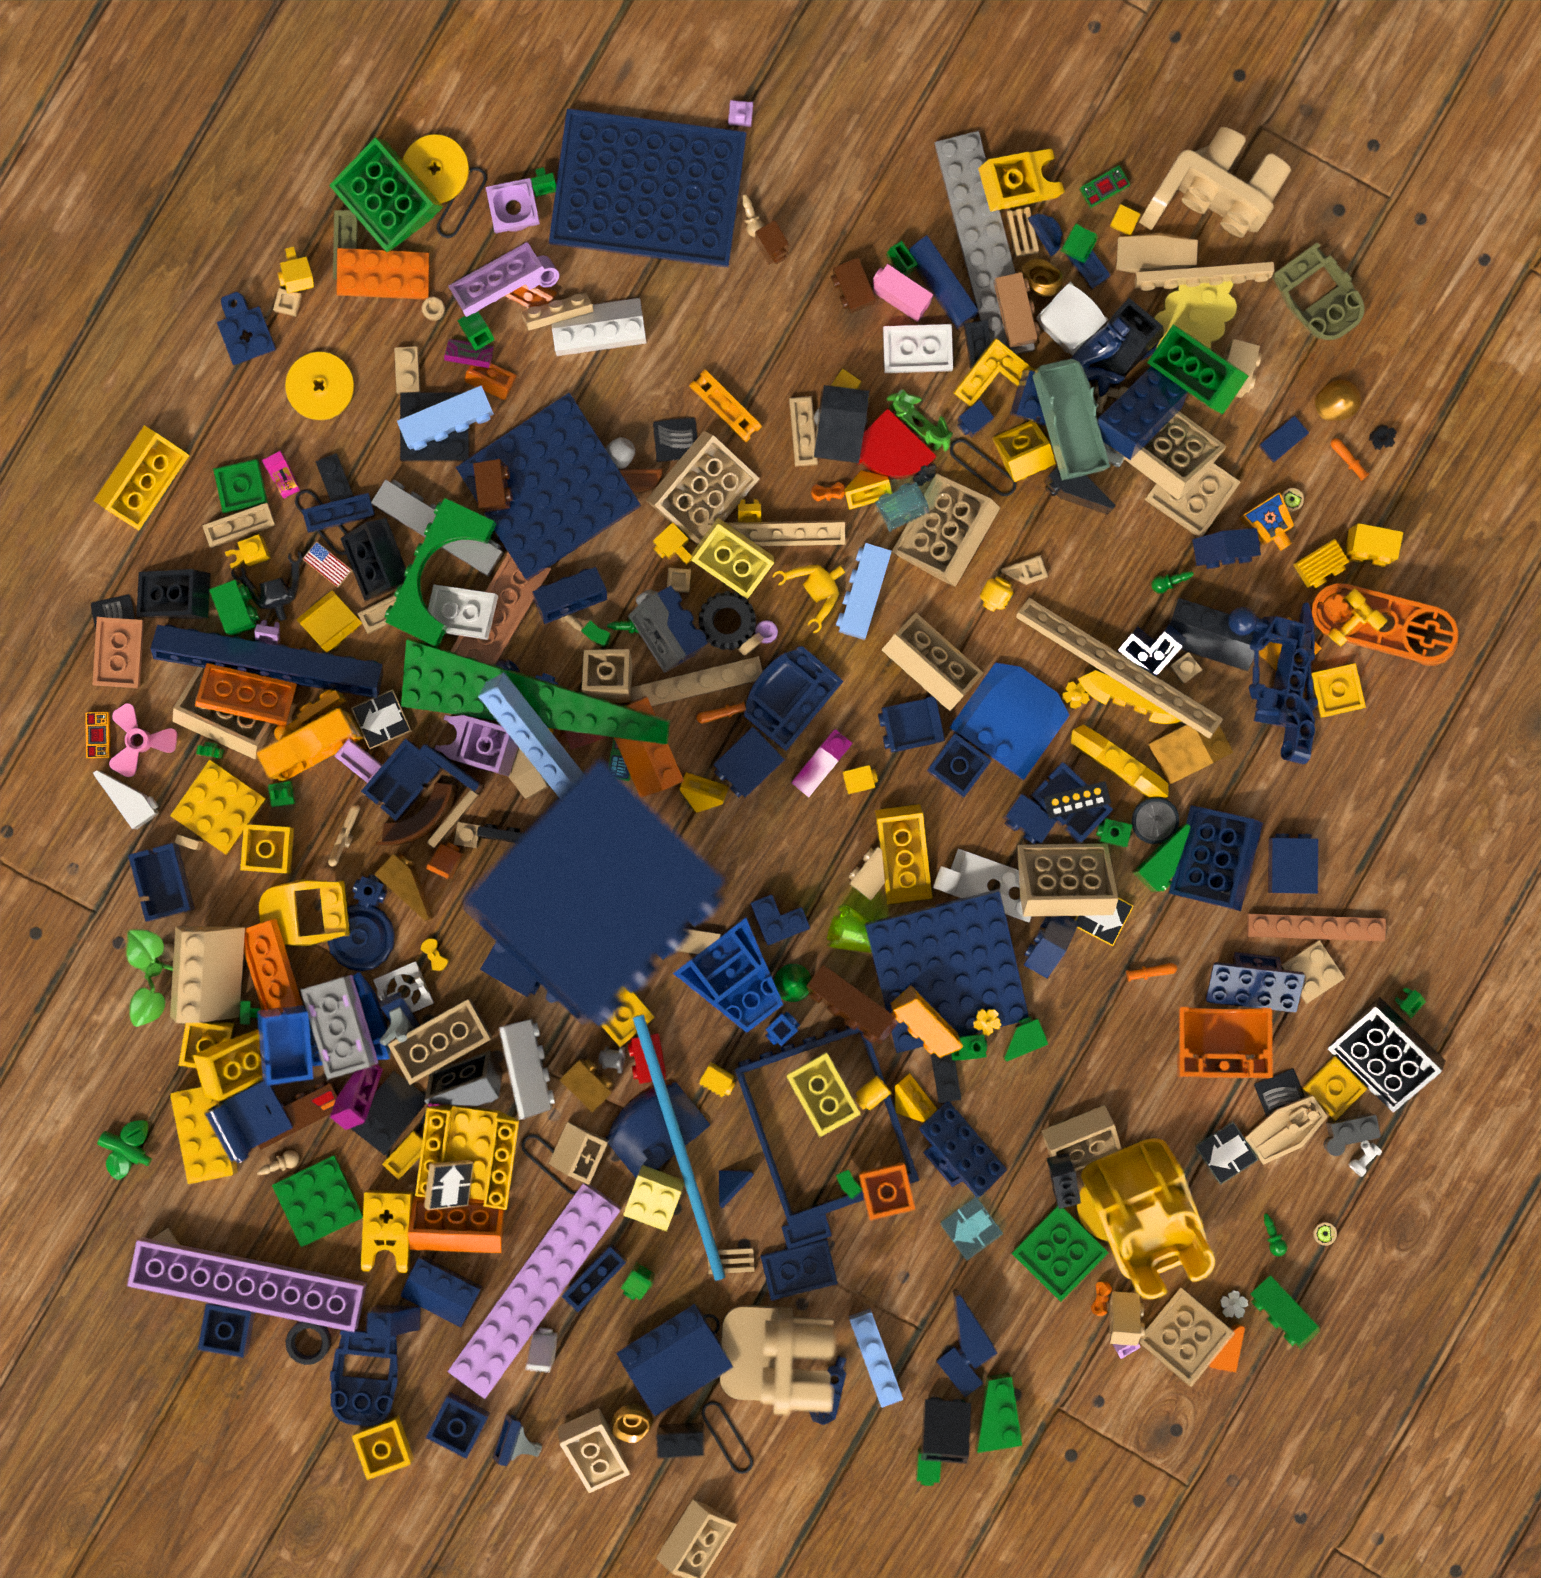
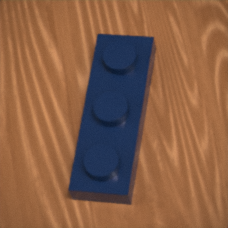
M369 493L302 510L308 533L375 516Z

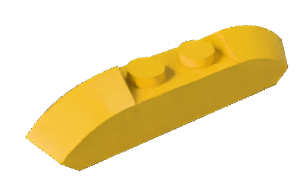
M1095 670L1078 678L1086 692L1105 705L1109 698H1112V703L1122 707H1125L1126 704L1134 707L1133 710L1144 715L1149 712V721L1160 724L1182 722L1109 675Z
M1085 725L1072 730L1071 744L1148 798L1168 797L1169 784L1128 753Z

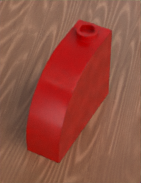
M887 409L864 432L859 464L862 463L874 474L887 476L889 479H905L914 476L921 470L922 466L931 464L936 459V455Z

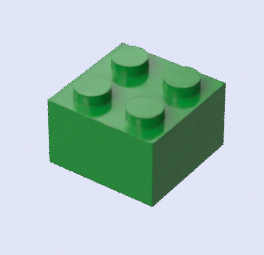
M233 580L209 589L225 633L234 637L256 628L260 617L257 609L253 608L249 600L252 597L247 586Z

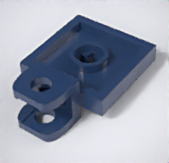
M238 292L221 298V305L226 319L218 321L217 325L234 366L276 350L260 307L250 310L245 297ZM233 300H236L237 306L232 308L231 303ZM244 330L253 334L248 343L240 338Z

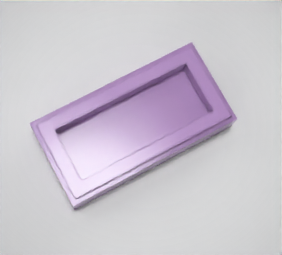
M350 738L334 755L367 783L382 767L379 761Z

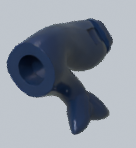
M1120 317L1113 323L1109 322L1107 326L1093 335L1070 358L1080 362L1088 382L1092 380L1098 381L1100 397L1109 391L1111 384L1120 383L1125 379L1124 376L1115 372L1107 371L1100 367H1090L1091 364L1114 355L1121 347L1122 341L1126 340L1125 335L1131 328Z

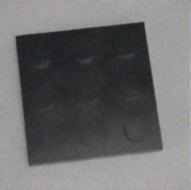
M464 392L400 393V419ZM469 429L460 433L453 431L448 434L446 439L438 442L434 439L427 442L426 447L416 451L414 448L411 450L408 448L400 430L401 462H464L469 459Z

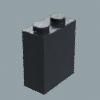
M939 1397L925 1399L923 1406L921 1460L967 1464L970 1447L971 1403H966L962 1399H954L952 1401H943Z
M704 1422L658 1425L656 1434L657 1459L704 1456Z

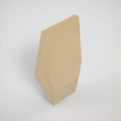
M1165 233L1118 237L1116 269L1136 273L1196 268L1198 240Z
M518 747L509 779L525 799H529L548 788L549 784Z
M1311 1094L1276 1109L1244 1138L1264 1165L1303 1147L1328 1116Z

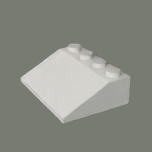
M533 1019L504 1025L500 1028L520 1119L551 1110L552 1104L555 1103L553 1090H548L547 1086L550 1076L548 1068H543L542 1064L545 1054L543 1046H538L537 1037L540 1036L538 1024H533Z

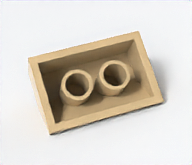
M1105 1105L1041 1131L1050 1157L1069 1152L1075 1171L1085 1168L1095 1160L1122 1150L1115 1125Z
M693 1499L656 1559L672 1574L684 1578H704L737 1524L707 1504Z

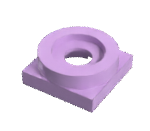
M530 178L486 187L495 233L520 231L529 226L540 224ZM511 200H516L521 204V211L517 215H510L506 211V204Z

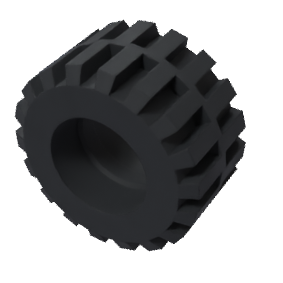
M725 591V593L719 592L713 597L710 596L699 612V627L704 632L706 641L711 646L720 648V650L740 648L751 638L755 631L756 616L753 607L745 597L740 596L736 592L730 593V591ZM723 608H732L740 615V627L732 634L720 633L714 626L715 614Z

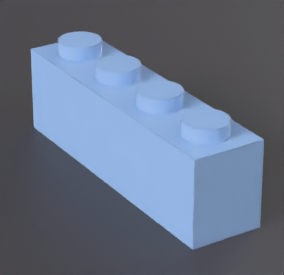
M479 386L400 419L397 423L410 450L414 448L416 451L426 447L427 442L434 439L436 442L446 439L448 434L453 431L457 433L469 429V425L472 423H484L490 420V416L494 415L484 389L482 386Z
M865 543L864 548L859 547L856 561L860 562L858 570L853 569L849 581L853 583L851 592L846 591L843 604L847 605L845 613L839 614L836 626L840 627V633L865 640L892 552L891 550Z
M871 1308L849 1316L881 1408L903 1400Z

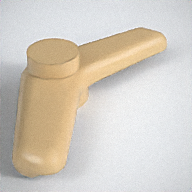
M353 805L349 810L329 857L328 864L330 866L337 864L343 848H348L353 836L350 835V831L360 811L359 805Z

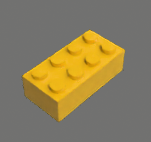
M202 1086L170 1093L188 1184L238 1173L236 1161L229 1160L204 1114L206 1110L224 1101V1099L219 1101L205 1098Z

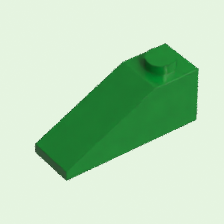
M635 1262L621 1286V1289L624 1290L623 1294L632 1300L636 1298L641 1300L651 1287L655 1273Z

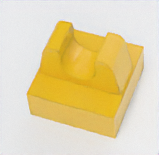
M745 499L740 501V504H738V522H761V504H759L757 499H754V504H745Z

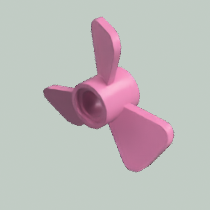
M124 704L114 711L113 720L127 732L125 736L127 747L109 762L110 767L126 777L134 776L137 769L139 752H145L150 747L166 753H171L176 749V730L170 728L150 735L149 732L138 729L135 709L131 704ZM141 734L144 739L143 744L137 747L134 744V738L136 735Z

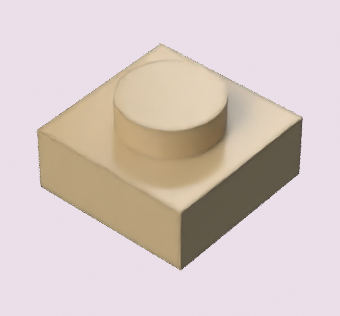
M1189 652L1169 666L1182 684H1185L1202 671Z
M457 822L454 845L477 848L479 841L477 830L481 826Z

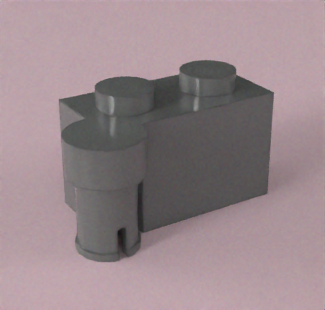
M1367 1113L1326 1122L1328 1134L1331 1137L1327 1138L1323 1145L1330 1155L1340 1156L1345 1151V1145L1381 1138L1377 1116Z

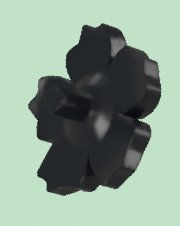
M1377 426V431L1373 430L1369 435V441H1373L1372 444L1375 450H1381L1383 445L1385 448L1393 447L1395 444L1393 438L1396 437L1397 431L1394 428L1388 429V426Z
M934 463L922 466L921 470L914 475L913 481L918 486H923L927 481L930 482L935 477L937 466Z

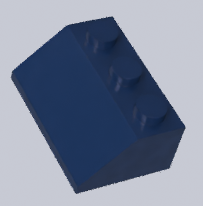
M421 1255L400 1296L461 1328L483 1286Z

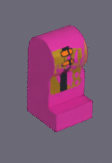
M281 451L262 460L283 498L300 491L292 470Z

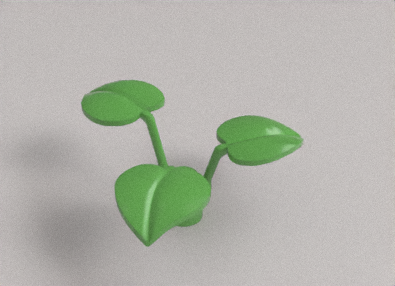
M128 930L126 949L128 962L145 973L144 978L150 986V990L139 988L131 998L130 1020L136 1027L156 1020L161 1016L165 1008L164 996L159 992H154L155 986L151 977L158 976L162 972V968L173 971V966L156 959L164 950L162 939L158 935L146 930Z

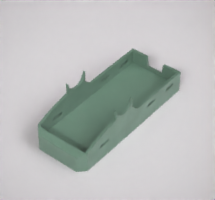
M1069 359L1038 367L1033 374V380L1061 479H1071L1109 468L1108 457L1096 419V407L1099 405L1094 401V388H1090L1080 362Z

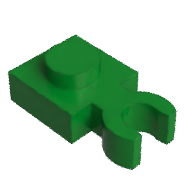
M204 742V746L197 745V755L223 759L224 750L218 749V744Z

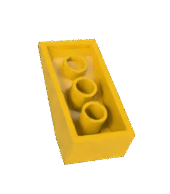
M921 805L875 810L879 847L882 850L887 904L931 899L932 890Z
M259 1029L213 1045L193 1055L205 1098L221 1101L264 1080L262 1077L261 1058L263 1056L260 1052Z

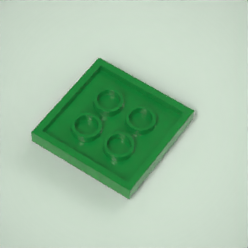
M336 1155L272 1185L301 1247L363 1218V1212Z
M1058 1205L1011 1252L1060 1302L1109 1253L1064 1208L1059 1209Z

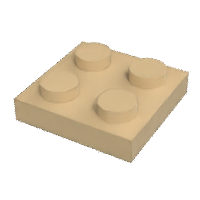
M1317 940L1281 964L1283 970L1304 972L1305 978L1300 996L1306 1004L1345 979L1320 940Z

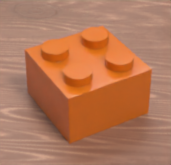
M904 1162L858 1172L870 1220L915 1210Z

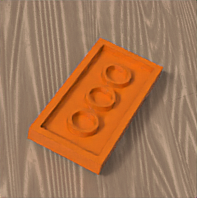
M337 248L336 295L406 299L428 298L429 253Z
M206 663L195 706L286 726L297 684Z
M277 919L245 928L244 954L262 1010L278 1008L280 1012H283L285 1007L303 1005Z

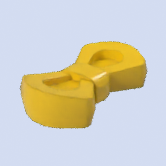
M434 938L426 939L421 945V951L426 953L428 959L431 960V969L434 971L444 970L449 960L441 956L437 950L438 940Z

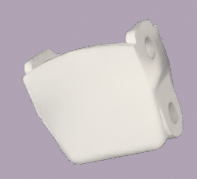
M1070 282L1036 317L1039 326L1067 353L1074 355L1109 319L1104 317L1098 306L1085 293Z

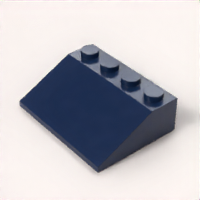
M1191 805L1186 822L1191 828L1172 878L1169 894L1241 912L1263 823L1255 819Z
M695 1304L616 1353L654 1416H657L734 1368L703 1312Z

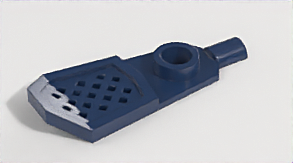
M838 1356L835 1365L830 1366L827 1370L830 1373V1378L833 1375L839 1378L837 1383L830 1381L832 1401H834L831 1406V1412L809 1411L813 1422L825 1425L836 1419L846 1372L843 1369L846 1362L844 1357Z

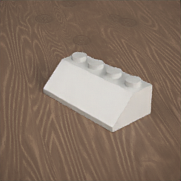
M640 298L592 305L594 312L552 324L554 347L557 356L646 343Z

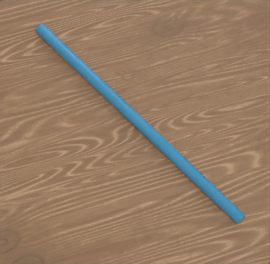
M644 1014L633 1017V1021L714 1279L715 1281L721 1280L726 1276Z

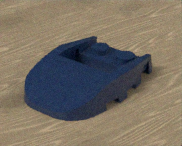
M341 1330L339 1347L336 1348L333 1367L330 1371L332 1411L340 1421L346 1424L360 1426L377 1425L388 1416L397 1387V1337L367 1336V1331L355 1330L352 1332ZM345 1354L390 1358L388 1380L343 1376Z

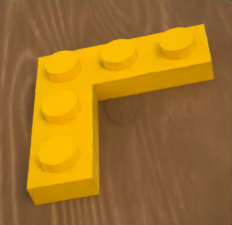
M995 338L952 393L972 407L999 372L1018 387L1023 370L1034 372L1035 370Z

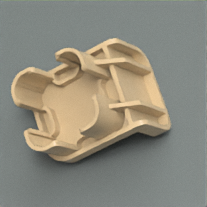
M1221 127L1209 146L1195 152L1187 150L1180 154L1139 223L1152 230L1178 189L1184 193L1182 202L1187 207L1201 214H1205L1209 208L1224 217L1220 224L1226 231L1243 238L1247 231L1258 232L1274 208L1272 201L1291 172V168L1279 157L1269 154L1247 185L1227 172L1243 147L1245 137L1230 128Z
M757 1305L733 1307L727 1312L723 1320L722 1347L734 1367L720 1376L723 1390L734 1399L761 1400L762 1404H774V1414H789V1410L831 1412L832 1387L830 1385V1373L822 1370L791 1369L792 1357L831 1358L834 1355V1319L793 1317V1310L790 1307Z

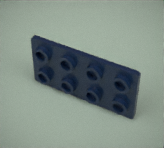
M1234 952L1233 964L1213 963L1206 1001L1208 1003L1297 1012L1305 975L1304 972L1282 970L1280 957Z
M945 1102L919 1127L921 1133L932 1144L923 1153L952 1187L963 1181L972 1193L979 1198L1007 1171L1006 1167L950 1102Z

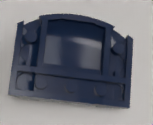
M803 646L797 647V650L779 656L760 674L748 695L744 717L782 749L787 751L844 681Z
M672 1082V1085H666L684 1145L686 1146L706 1130L710 1123L678 1083ZM654 1087L643 1092L628 1103L617 1115L612 1123L609 1134L606 1135L610 1147L636 1179L642 1165L657 1170V1168L675 1155Z

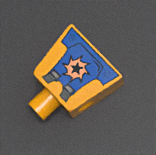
M1280 492L1240 517V520L1248 529L1257 528L1258 539L1263 545L1274 540L1281 551L1292 544L1285 532L1294 527V524Z

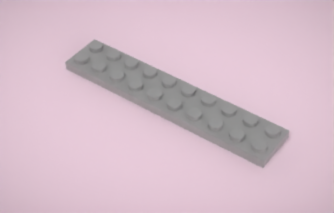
M979 131L937 141L934 145L975 304L978 309L980 321L988 320L990 341L992 342L996 338L1008 348L994 288V280L998 277L1016 273L999 210L990 212L978 168L986 162ZM1034 343L1010 348V350L1019 355L1034 351L1035 347Z

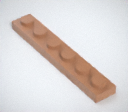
M1247 914V937L1385 941L1386 919Z

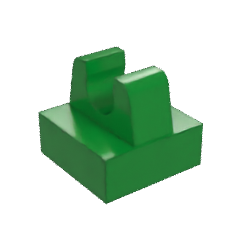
M544 167L535 169L537 177L531 178L535 196L539 197L556 192L553 173L546 174Z
M292 781L268 785L271 807L295 804Z
M1404 988V993L1408 995L1407 999L1400 1000L1396 997L1395 1001L1403 1013L1411 1019L1426 1001L1416 990Z
M240 1000L239 1024H249L250 1018H258L257 1011H261L262 1008L250 1007L251 1001Z

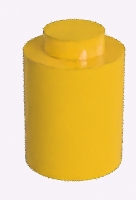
M876 1075L856 1092L858 1097L855 1098V1101L863 1110L865 1108L871 1110L889 1096L891 1091L881 1078Z

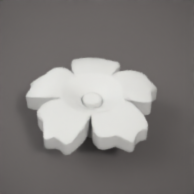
M1235 1290L1228 1293V1297L1222 1296L1220 1300L1221 1306L1224 1308L1222 1313L1225 1317H1233L1235 1314L1239 1319L1243 1317L1245 1312L1242 1307L1248 1306V1300L1243 1296L1239 1297V1291Z

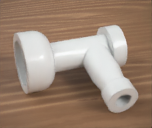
M1369 1141L1361 1142V1147L1365 1154L1359 1160L1354 1159L1348 1164L1360 1177H1363L1366 1173L1368 1163L1376 1155L1379 1156L1382 1153L1374 1143L1370 1144Z

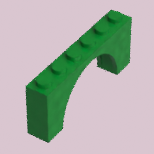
M444 498L443 502H438L434 510L436 515L433 523L429 522L425 529L424 535L426 537L423 544L419 543L414 555L416 558L413 565H408L404 574L406 579L403 585L400 584L395 592L394 597H396L393 606L390 605L385 613V618H387L385 623L437 648L448 627L432 616L423 601L421 593L423 569L429 558L438 549L451 542L473 540L488 544L497 525L493 520Z

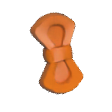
M840 482L827 488L815 484L812 487L811 495L816 501L825 498L827 501H831L832 497L842 499L845 495V487Z
M1100 1281L1095 1285L1097 1295L1096 1300L1091 1306V1311L1097 1316H1103L1108 1312L1106 1303L1109 1301V1297L1107 1296L1111 1293L1112 1287L1106 1281Z

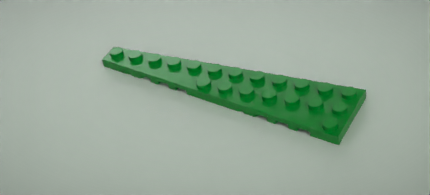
M410 638L406 639L401 707L497 720L478 696L487 681L505 673L547 728L668 744L670 720L642 711H635L626 706H619L601 698L597 699L588 696L582 692L568 690L566 687L512 670H505L493 664L489 665L471 657L467 658L451 651L441 650Z

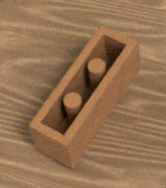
M1022 272L995 278L994 288L1008 348L1035 343L1037 336L1040 335L1038 323L1033 322L1032 314L1035 313L1033 301L1028 300L1027 292L1030 291L1028 279L1023 278Z

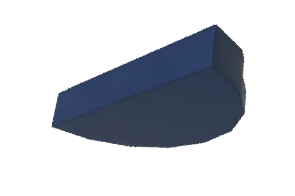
M1040 213L1028 217L1027 219L1049 255H1055L1061 247L1062 230L1058 222L1053 217Z

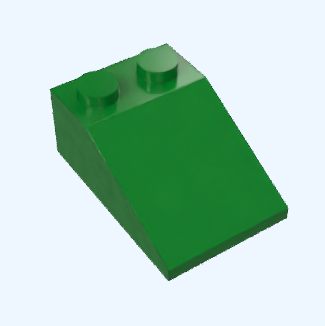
M1188 824L1180 825L1175 834L1164 841L1132 872L1151 892H1163L1172 884L1170 879L1175 874L1191 828Z

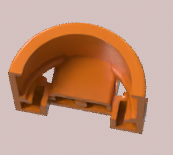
M1180 1007L1177 1077L1273 1078L1272 1009ZM1245 1055H1255V1057L1246 1060Z

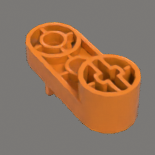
M1341 583L1325 587L1317 594L1313 602L1312 616L1315 625L1328 637L1330 630L1334 627L1339 630L1353 616L1351 611L1354 608L1345 600V597L1354 588L1366 599L1365 603L1373 611L1377 610L1382 615H1390L1395 619L1393 629L1388 632L1376 631L1368 622L1365 624L1360 622L1345 636L1347 639L1346 643L1414 660L1422 665L1429 666L1446 662L1453 656L1458 647L1459 634L1455 620L1448 612L1438 607ZM1433 617V621L1428 620L1425 622V625L1416 623L1419 619ZM1438 619L1446 621L1453 632L1442 630L1441 625L1437 623ZM1430 629H1435L1437 637L1449 639L1452 642L1450 644L1432 639L1431 644H1426L1424 636L1412 634L1409 631L1414 630L1428 634ZM1408 641L1419 643L1420 648L1423 650L1422 655L1416 653L1409 646ZM1436 648L1445 650L1440 655L1428 656V652H1435Z

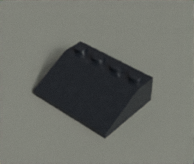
M1381 997L1368 1006L1328 1047V1050L1393 1113L1443 1071L1446 1062Z

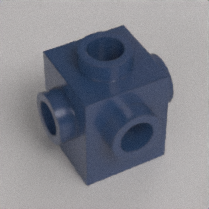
M369 874L368 877L362 876L361 880H356L352 892H355L354 898L359 899L358 904L371 908L372 905L379 906L380 902H384L388 890H385L387 885L382 883L377 876ZM368 886L372 888V894L369 896L365 894V889Z

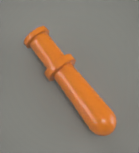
M1334 438L1331 440V447L1349 465L1348 469H1352L1360 478V481L1365 479L1370 473H1367L1359 464L1360 460L1354 458L1340 439Z
M745 702L732 706L727 704L724 708L700 712L696 719L699 723H706L726 716L731 718L734 714L746 711Z
M1174 963L1149 968L1142 966L1139 970H1126L1128 982L1140 978L1147 980L1148 977L1174 974L1177 971V966Z

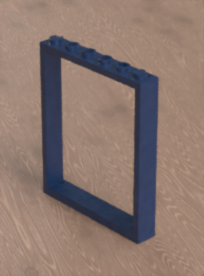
M847 1024V1029L838 1032L837 1028L826 1031L824 1032L825 1037L816 1039V1036L803 1039L802 1045L795 1047L794 1043L783 1046L781 1047L782 1052L773 1054L772 1051L759 1055V1060L752 1062L751 1058L738 1062L739 1067L735 1068L789 1226L865 1200L863 1190L853 1199L845 1194L792 1213L744 1073L860 1032L875 1076L878 1075L885 1083L872 1043L863 1037L862 1031L858 1028L853 1030ZM889 1095L884 1099L909 1171L907 1172L909 1184L920 1180Z

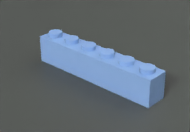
M505 673L487 681L478 697L561 800L584 776V773Z

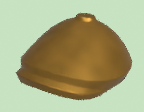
M1030 260L1020 269L1023 278L1028 279L1029 288L1039 296H1052L1058 293L1063 286L1061 271L1045 260Z
M1336 380L1329 383L1315 398L1317 413L1322 419L1327 421L1349 419L1358 412L1361 404V397L1357 387L1347 380Z
M626 1404L614 1414L611 1432L614 1437L624 1442H638L652 1428L653 1415L641 1404Z

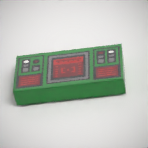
M1117 166L1080 187L1079 190L1091 209L1130 187V183L1120 166Z

